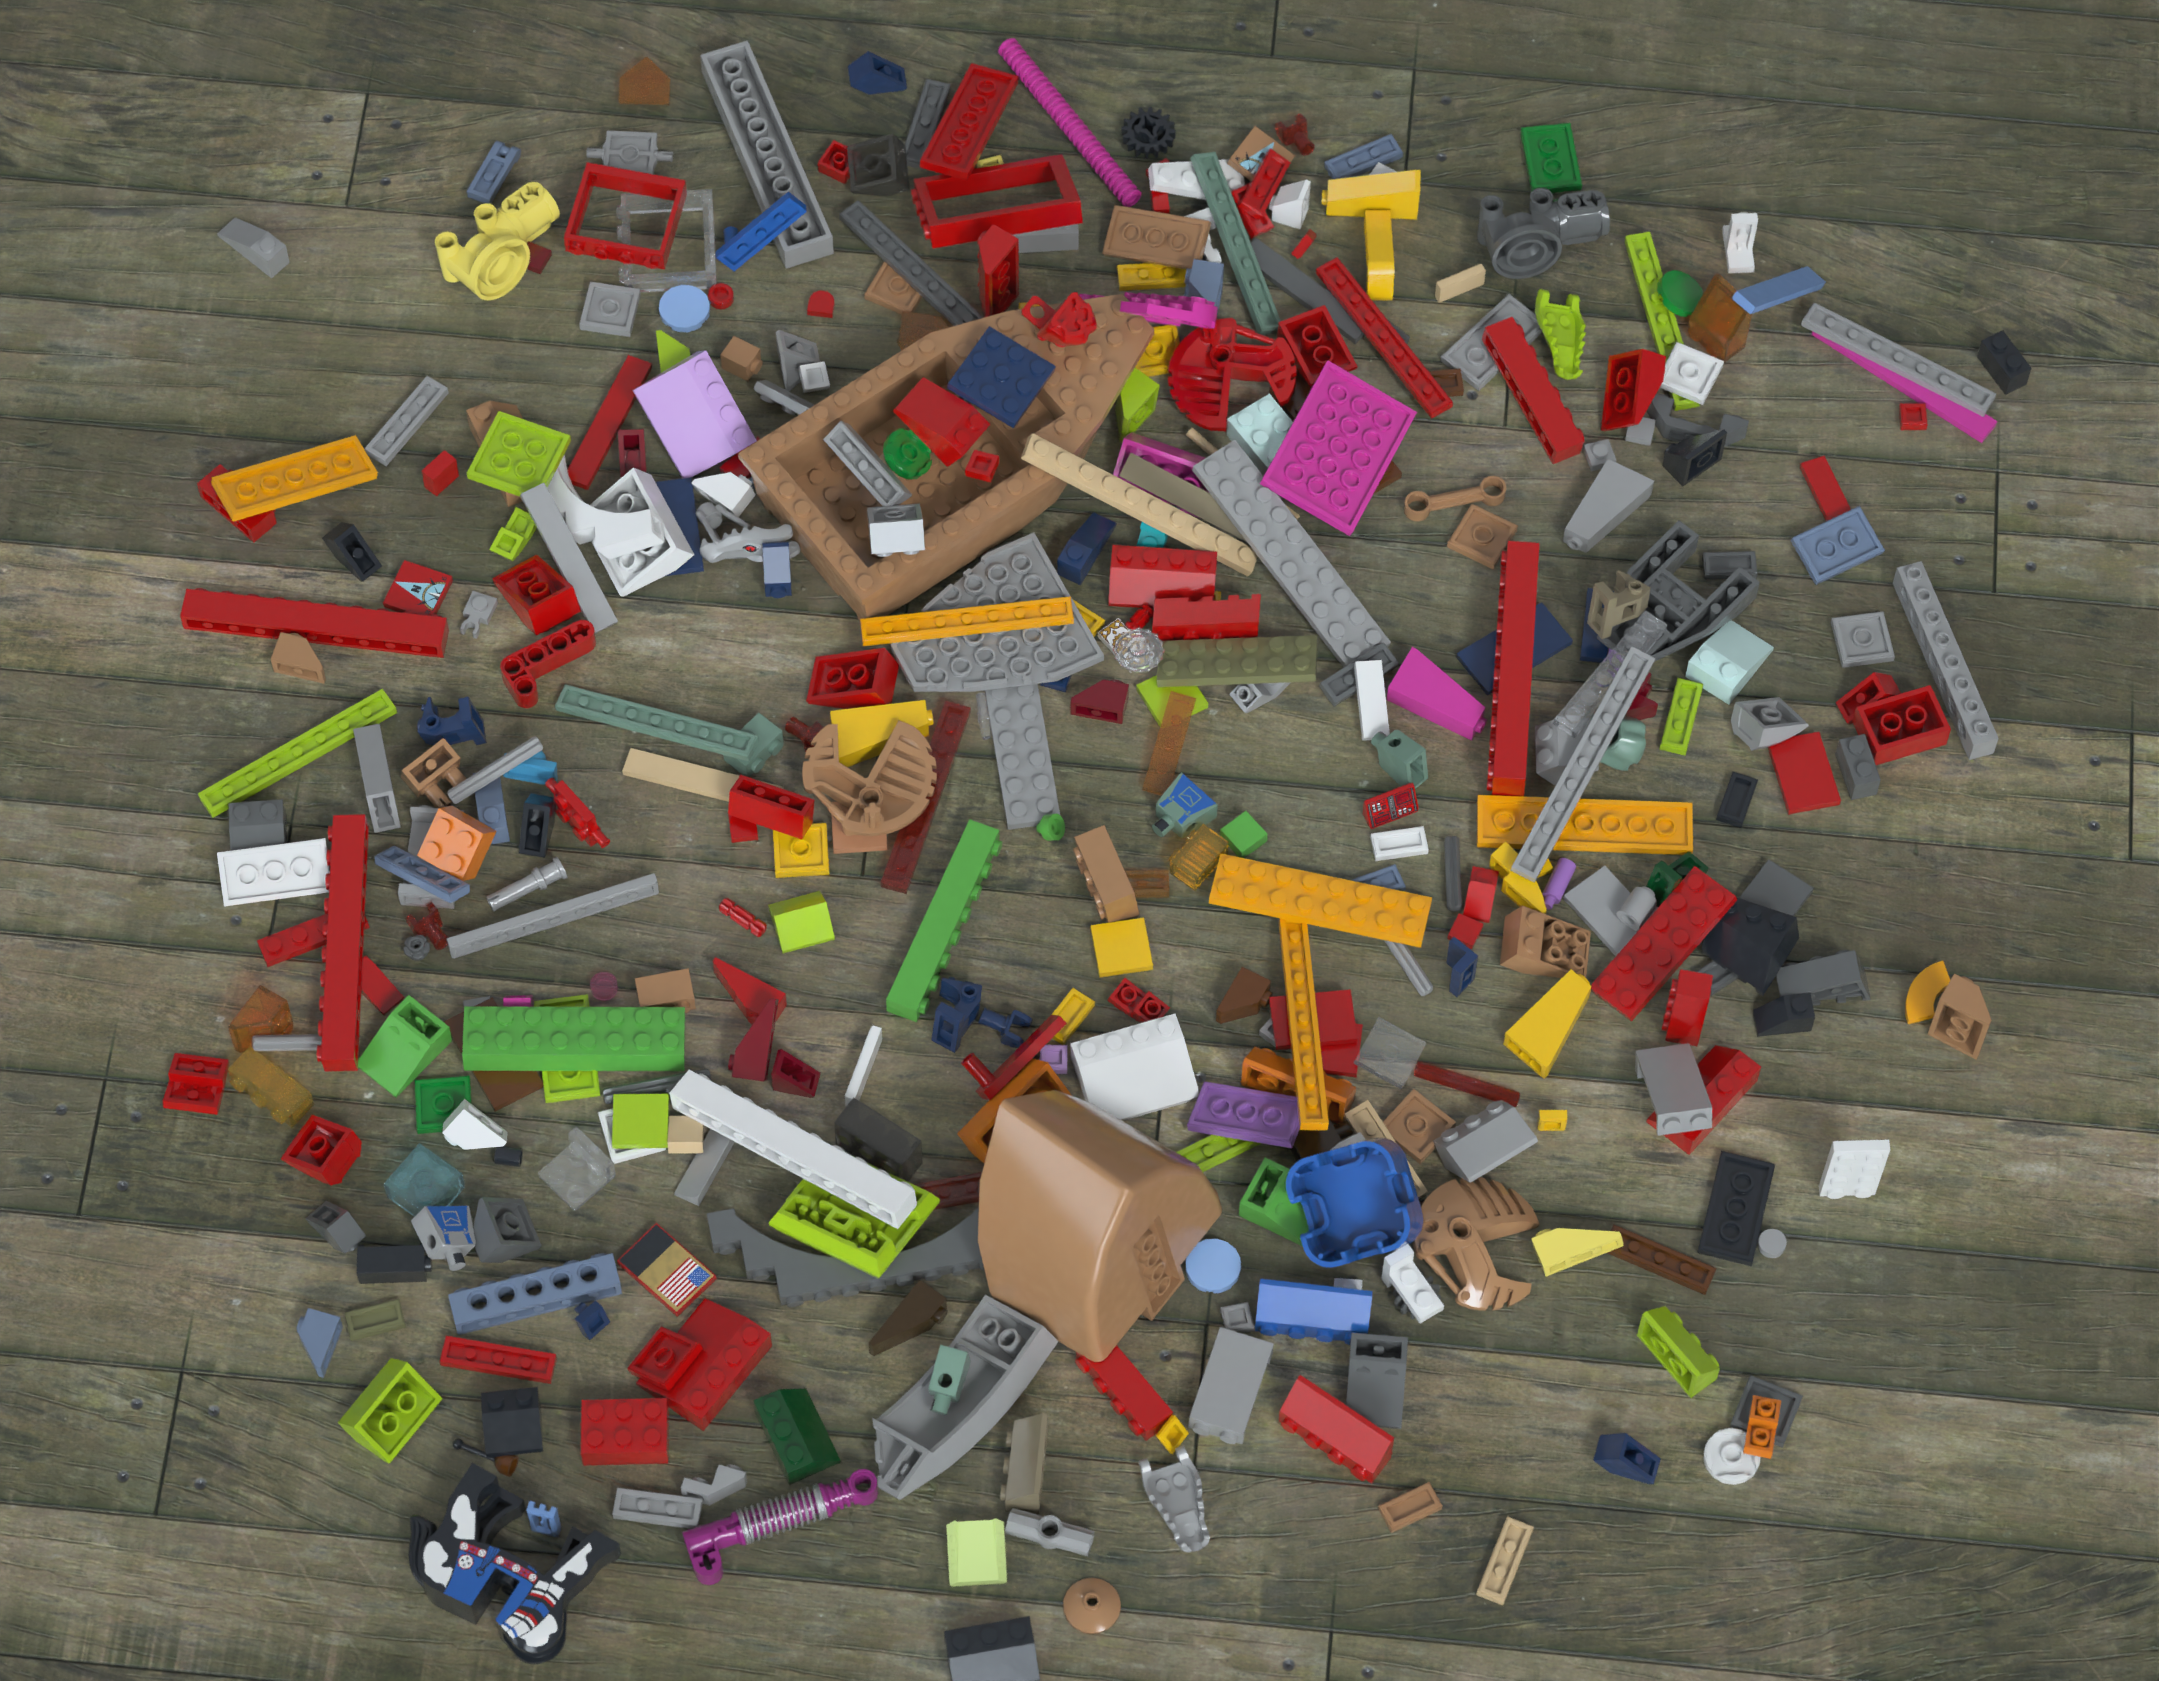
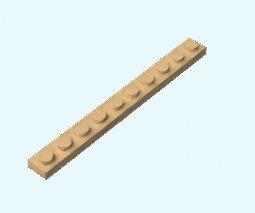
M1034 433L1028 437L1021 456L1022 460L1196 550L1216 551L1217 561L1246 576L1253 572L1258 556L1250 546Z

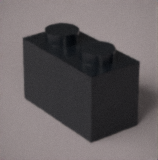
M2003 330L1981 341L1977 358L2005 395L2027 385L2032 368Z

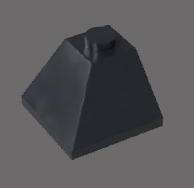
M1722 429L1685 438L1678 444H1671L1664 452L1662 466L1682 487L1722 460L1727 432Z

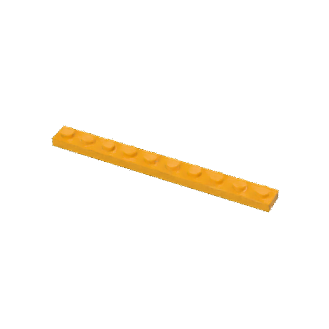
M1279 918L1300 1130H1328L1329 1120L1308 926L1305 923Z

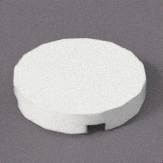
M1735 1428L1722 1429L1717 1431L1708 1440L1704 1448L1703 1460L1706 1469L1713 1478L1722 1483L1735 1485L1744 1483L1754 1476L1760 1465V1457L1743 1453L1746 1437L1745 1431Z

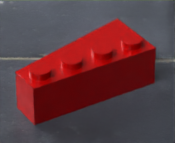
M1252 594L1251 599H1240L1239 595H1228V600L1219 601L1214 600L1213 596L1202 597L1196 602H1192L1189 597L1155 599L1152 639L1172 641L1258 637L1261 594Z

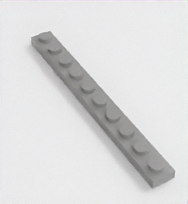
M1634 647L1630 648L1510 871L1535 883L1655 661L1654 657Z

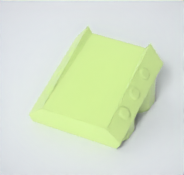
M995 1518L993 1520L953 1521L947 1524L950 1586L1005 1584L1007 1582L1004 1522Z

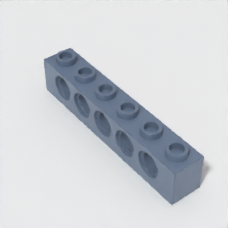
M599 1253L587 1260H571L564 1263L563 1266L555 1268L543 1267L535 1273L527 1275L515 1274L507 1280L499 1282L487 1281L481 1286L471 1289L466 1287L455 1290L454 1293L448 1294L457 1334L461 1335L573 1307L581 1302L588 1303L620 1295L622 1290L613 1253ZM586 1275L596 1276L592 1281L583 1280ZM562 1281L569 1283L565 1288L556 1287V1284ZM531 1289H541V1292L537 1295L528 1294ZM506 1295L514 1297L509 1302L501 1301V1298ZM478 1302L486 1303V1306L481 1309L473 1308Z

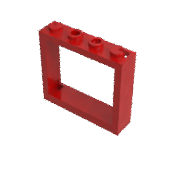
M587 162L564 235L566 252H571L575 255L593 256L601 260L620 261L624 264L642 265L650 269L658 268L665 270L687 197L686 180ZM593 187L674 201L660 250L578 236Z

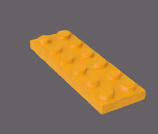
M354 435L212 477L211 484L232 521H237L377 479L378 472L357 436Z

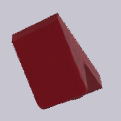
M644 429L618 430L620 479L632 468L647 473Z
M1651 673L1647 674L1625 717L1642 720L1656 715L1658 703L1648 698L1653 687L1650 684Z

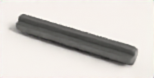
M709 1069L693 1071L697 1074H704L711 1080ZM686 1072L604 1088V1101L606 1104L613 1103V1094L668 1093Z

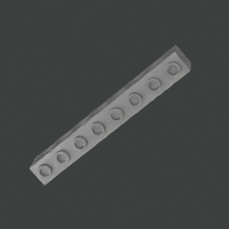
M1922 561L1898 567L1893 580L1894 588L1968 759L1972 760L1993 754L1999 738Z

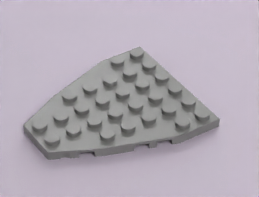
M1033 532L987 552L981 557V562L972 569L968 568L960 580L954 585H948L928 602L921 612L1069 597L1070 595ZM1072 598L1074 624L891 644V651L914 692H975L1055 682L1104 661L1103 652Z

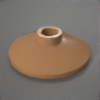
M1086 1578L1074 1583L1068 1589L1063 1601L1064 1615L1069 1624L1076 1630L1087 1634H1097L1108 1630L1117 1621L1121 1609L1120 1598L1115 1588L1108 1582L1098 1578ZM1093 1598L1097 1601V1604L1089 1606L1087 1600Z

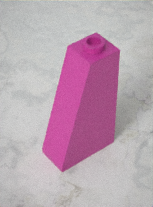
M1411 648L1388 687L1387 701L1472 741L1476 732L1481 733L1486 725L1487 719L1484 718L1486 707L1418 649Z

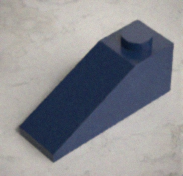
M1093 512L1069 539L1057 559L1058 575L1081 586L1117 523Z

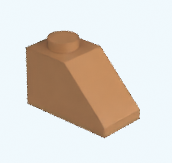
M281 632L271 657L274 672L324 684L326 677L323 666L307 639L297 633L287 634Z

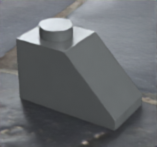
M325 1201L305 1218L334 1249L344 1254L356 1249L360 1241L366 1236L347 1210L328 1201Z

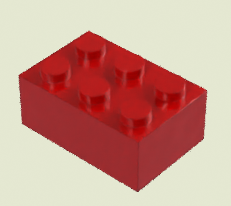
M1931 685L1858 706L1852 721L1857 734H1865L1875 765L1946 745L1951 731Z
M667 1398L582 1400L581 1457L583 1466L669 1464V1407Z

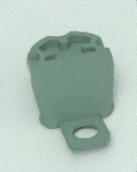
M1624 717L1600 762L1621 771H1628L1630 765L1638 764L1646 747L1645 724L1636 718Z

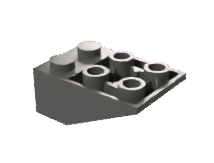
M1352 1333L1349 1351L1346 1406L1378 1427L1401 1429L1408 1337Z

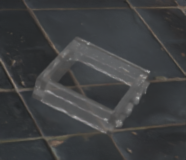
M712 189L687 190V197L682 210H703L705 271L632 274V264L623 263V268L618 269L619 283H624L625 287L640 289V292L668 291L672 287L679 285H692L699 289H710L713 285L717 284ZM634 193L621 194V205H617L616 208L617 219H622V225H617L618 241H622V244L631 245L630 214L671 212L674 201Z

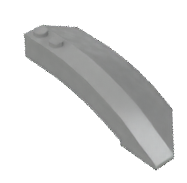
M985 1295L955 1339L948 1346L968 1352L971 1359L959 1402H950L947 1415L930 1411L934 1396L930 1394L928 1389L934 1364L894 1405L877 1419L873 1418V1428L876 1429L877 1441L874 1442L875 1458L879 1464L878 1487L901 1500L953 1465L980 1441L1011 1408L1059 1341L1044 1326ZM946 1381L942 1384V1387L947 1388L952 1382Z

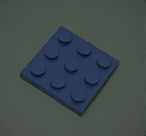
M989 326L951 378L947 389L1014 428L1052 376L1056 366Z

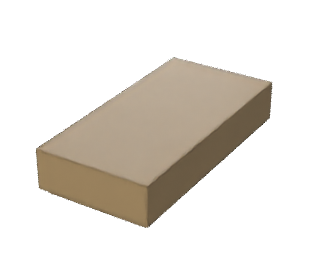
M1478 264L1437 281L1435 290L1437 301L1439 303L1484 285L1486 270L1483 265Z

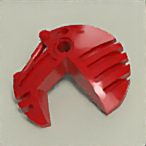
M1223 318L1216 320L1214 329L1198 327L1179 343L1169 363L1168 373L1172 377L1168 376V385L1174 388L1170 389L1172 399L1177 400L1175 401L1176 407L1180 412L1187 413L1185 416L1188 420L1210 431L1226 432L1231 379L1269 382L1280 406H1283L1290 401L1296 385V378L1294 377L1297 376L1296 365L1292 366L1295 363V358L1284 338L1278 337L1275 340L1237 324L1233 318ZM1237 334L1250 339L1254 338L1270 344V346L1238 344ZM1222 358H1225V359H1226L1225 361H1218L1219 359H1222Z

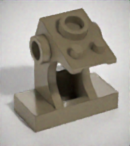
M1618 570L1613 591L1603 581L1594 584L1587 624L1601 639L1610 637L1612 626L1639 617L1647 608L1651 587L1632 578L1630 574H1625Z

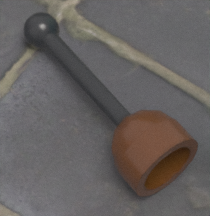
M459 1438L455 1439L452 1443L453 1448L456 1450L464 1449L486 1458V1452L464 1444L463 1440ZM517 1455L486 1458L495 1462L497 1471L507 1477L513 1475L519 1461Z

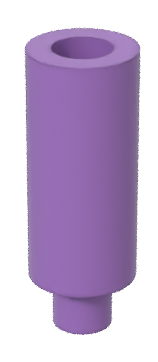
M1558 859L1543 890L1542 895L1547 910H1551L1554 904L1560 903L1573 876L1576 865L1569 859Z

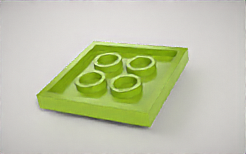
M498 411L467 471V479L519 497L522 493L542 483H545L548 488L571 442V436Z

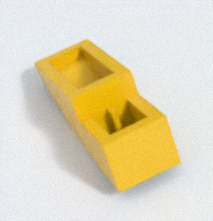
M1504 842L1491 854L1489 868L1499 871V876L1503 879L1501 891L1519 907L1525 906L1546 914L1544 898L1537 881L1534 883L1510 871L1518 853L1507 842Z

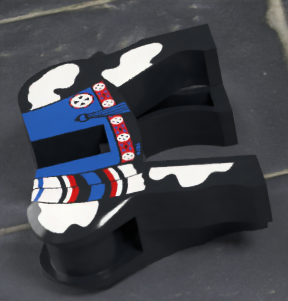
M472 1463L448 1499L446 1514L439 1528L433 1522L418 1514L411 1515V1537L408 1552L411 1572L416 1581L424 1588L428 1599L435 1606L475 1625L500 1587H502L501 1590L510 1598L495 1619L500 1639L516 1658L524 1663L541 1664L555 1658L564 1648L569 1602L592 1582L596 1574L604 1566L619 1558L621 1555L620 1544L596 1530L587 1535L572 1526L554 1567L545 1575L541 1574L521 1558L491 1545L498 1532L513 1520L521 1517L526 1507L524 1499L499 1486L496 1475ZM489 1495H491V1497L486 1501V1503H485L484 1505H482L483 1501H484Z

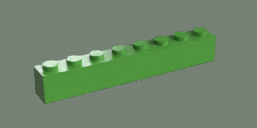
M969 819L887 996V1012L915 1022L918 1021L921 1014L925 1015L930 1004L928 997L931 991L935 992L940 983L941 977L938 975L941 969H946L951 958L949 951L952 945L957 946L960 940L962 923L966 924L970 918L972 911L970 906L972 901H977L981 894L982 886L980 884L983 878L987 879L992 869V863L990 862L993 856L997 857L1000 853L1002 841H1000L998 829Z

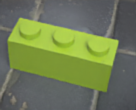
M1666 1306L1644 1312L1637 1336L1690 1398L1717 1380L1720 1370L1718 1361L1712 1354H1707L1701 1348V1343L1697 1336L1692 1332L1689 1333L1682 1326L1683 1322L1675 1312H1670Z
M390 1358L338 1421V1424L356 1442L390 1464L443 1398L408 1362Z

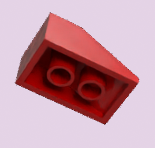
M1325 305L1278 322L1277 338L1282 337L1286 340L1295 358L1293 366L1296 365L1297 371L1310 387L1314 385L1327 360L1347 372L1358 368Z
M1643 348L1609 356L1601 431L1605 432L1639 425L1664 381L1666 356Z
M924 377L919 380L893 410L946 467H949L963 457L991 425L973 405Z
M538 555L492 578L493 583L523 624L536 636L547 632L551 627L562 621L569 620L572 616L581 612L573 586Z
M886 648L818 656L815 658L806 701L808 704L841 709L891 704L899 664Z

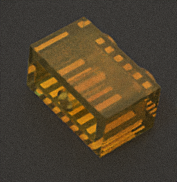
M1203 824L1197 831L1193 830L1188 835L1186 844L1181 849L1177 848L1169 858L1170 874L1196 891L1218 866L1220 854L1228 855L1229 841Z

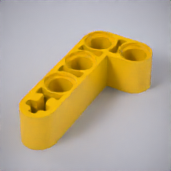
M1365 210L1366 293L1372 301H1392L1394 252L1390 210Z

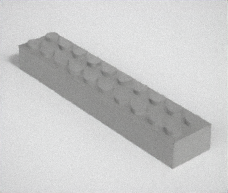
M748 40L700 55L702 74L761 212L763 213L788 191L806 205L807 212L773 239L785 268L787 269L834 254L833 236Z

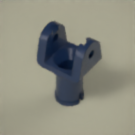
M984 1007L978 1024L999 1031L1000 1035H1002L1000 1039L1002 1044L1019 1048L1024 1043V1040L1009 1032L1011 1024H1016L1022 1027H1030L1032 1019L1018 1010H1014L1011 1015L1006 1017Z

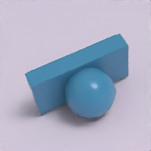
M541 750L503 774V777L545 785L546 781L553 777L557 782V762L547 761L544 752Z

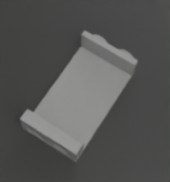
M427 805L410 808L412 826L408 853L423 861L425 860L418 857L417 854L438 811V808ZM405 879L403 884L399 883L398 896L401 905L455 908V901L452 903L444 901Z
M1690 1043L1636 1050L1635 1072L1638 1078H1644L1656 1113L1657 1136L1712 1128V1105Z
M1220 1327L1189 1417V1428L1199 1435L1208 1436L1211 1434L1220 1437L1222 1441L1229 1444H1235L1236 1442L1243 1444L1245 1430L1267 1364H1270L1273 1355L1274 1343Z

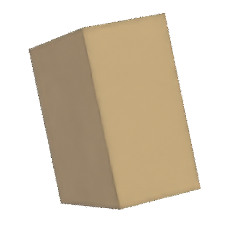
M669 1116L668 1153H703L704 1125L688 1116Z

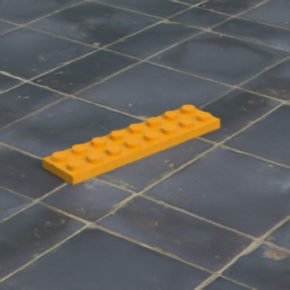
M1478 795L1477 847L1499 848L1504 842H1507L1513 849H1522L1549 797ZM1580 799L1553 850L1684 855L1687 852L1693 853L1692 803Z
M1220 854L1209 897V904L1420 948L1432 903V897L1226 854Z

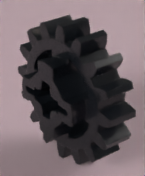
M1152 107L1148 108V112H1144L1142 108H1139V114L1136 115L1130 112V119H1124V126L1121 128L1122 143L1127 144L1129 152L1135 150V156L1137 157L1144 153L1145 159H1148L1150 154L1158 158L1160 151L1166 154L1168 147H1173L1174 139H1176L1175 123L1170 121L1169 114L1162 116L1161 109L1155 113Z

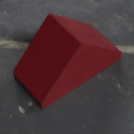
M779 1049L771 1074L773 1091L813 1098L815 1097L821 1073L786 1051Z

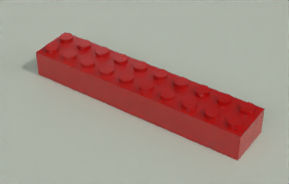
M1508 541L1507 551L1502 550L1487 778V791H1492L1494 796L1524 797L1540 545V543Z

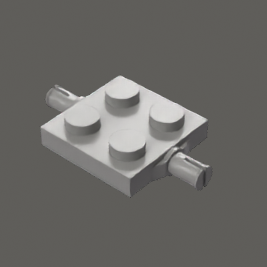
M607 131L606 141L602 148L587 147V158H602L603 165L654 174L658 161L673 162V151H658L657 133Z

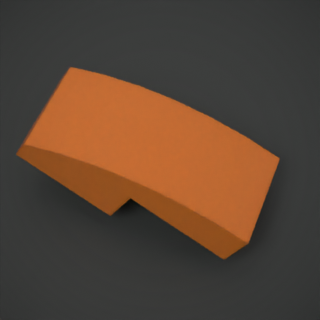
M1753 1395L1743 1449L1744 1454L1771 1459L1781 1400Z

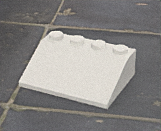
M632 468L590 504V506L596 509L613 513H633L651 509L663 519L664 543L612 559H608L597 551L620 596L624 597L676 571L694 556L652 475Z
M1176 1014L1071 1043L1070 1057L1085 1100L1121 1121L1194 1101L1198 1098V1086Z

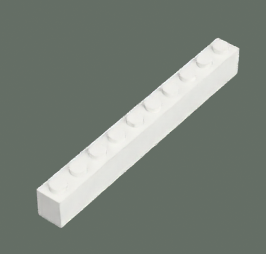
M688 1070L670 1091L673 1109L896 1229L901 1226L917 1206L915 1190L907 1182H899L882 1169L877 1170L869 1166L862 1158H854L845 1153L841 1147L837 1145L832 1146L824 1142L817 1134H809L800 1129L796 1123L792 1121L787 1122L779 1118L772 1110L762 1109L755 1105L751 1099L747 1097L742 1098L734 1094L727 1086L717 1085L704 1074H697Z

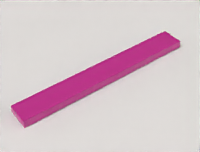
M1812 331L1814 337L1914 401L1926 403L1927 409L1980 443L1996 427L1997 421L1987 414L1982 417Z

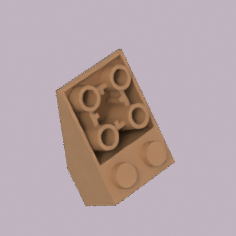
M1521 906L1505 916L1500 965L1524 974L1562 978L1572 969L1576 974L1586 977L1591 931Z

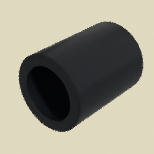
M510 1146L496 1147L495 1164L520 1167L523 1148Z

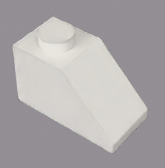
M1303 180L1282 186L1278 195H1273L1269 205V210H1272V221L1301 229L1309 210L1311 181Z
M731 472L697 478L692 482L696 492L715 505L721 504L727 511L737 517L741 515L756 495L751 487L752 482L743 475L737 477Z
M465 1099L443 1123L445 1139L454 1146L459 1145L464 1150L501 1147L507 1143L508 1132Z

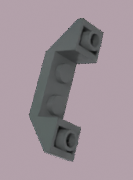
M1656 394L1647 409L1648 415L1651 419L1656 420L1655 426L1665 439L1680 442L1685 438L1718 431L1708 425H1699L1688 422L1683 418L1671 417L1674 399L1668 398L1663 394ZM1724 413L1719 430L1724 429L1727 432L1724 447L1745 438L1749 420L1743 419L1738 415Z

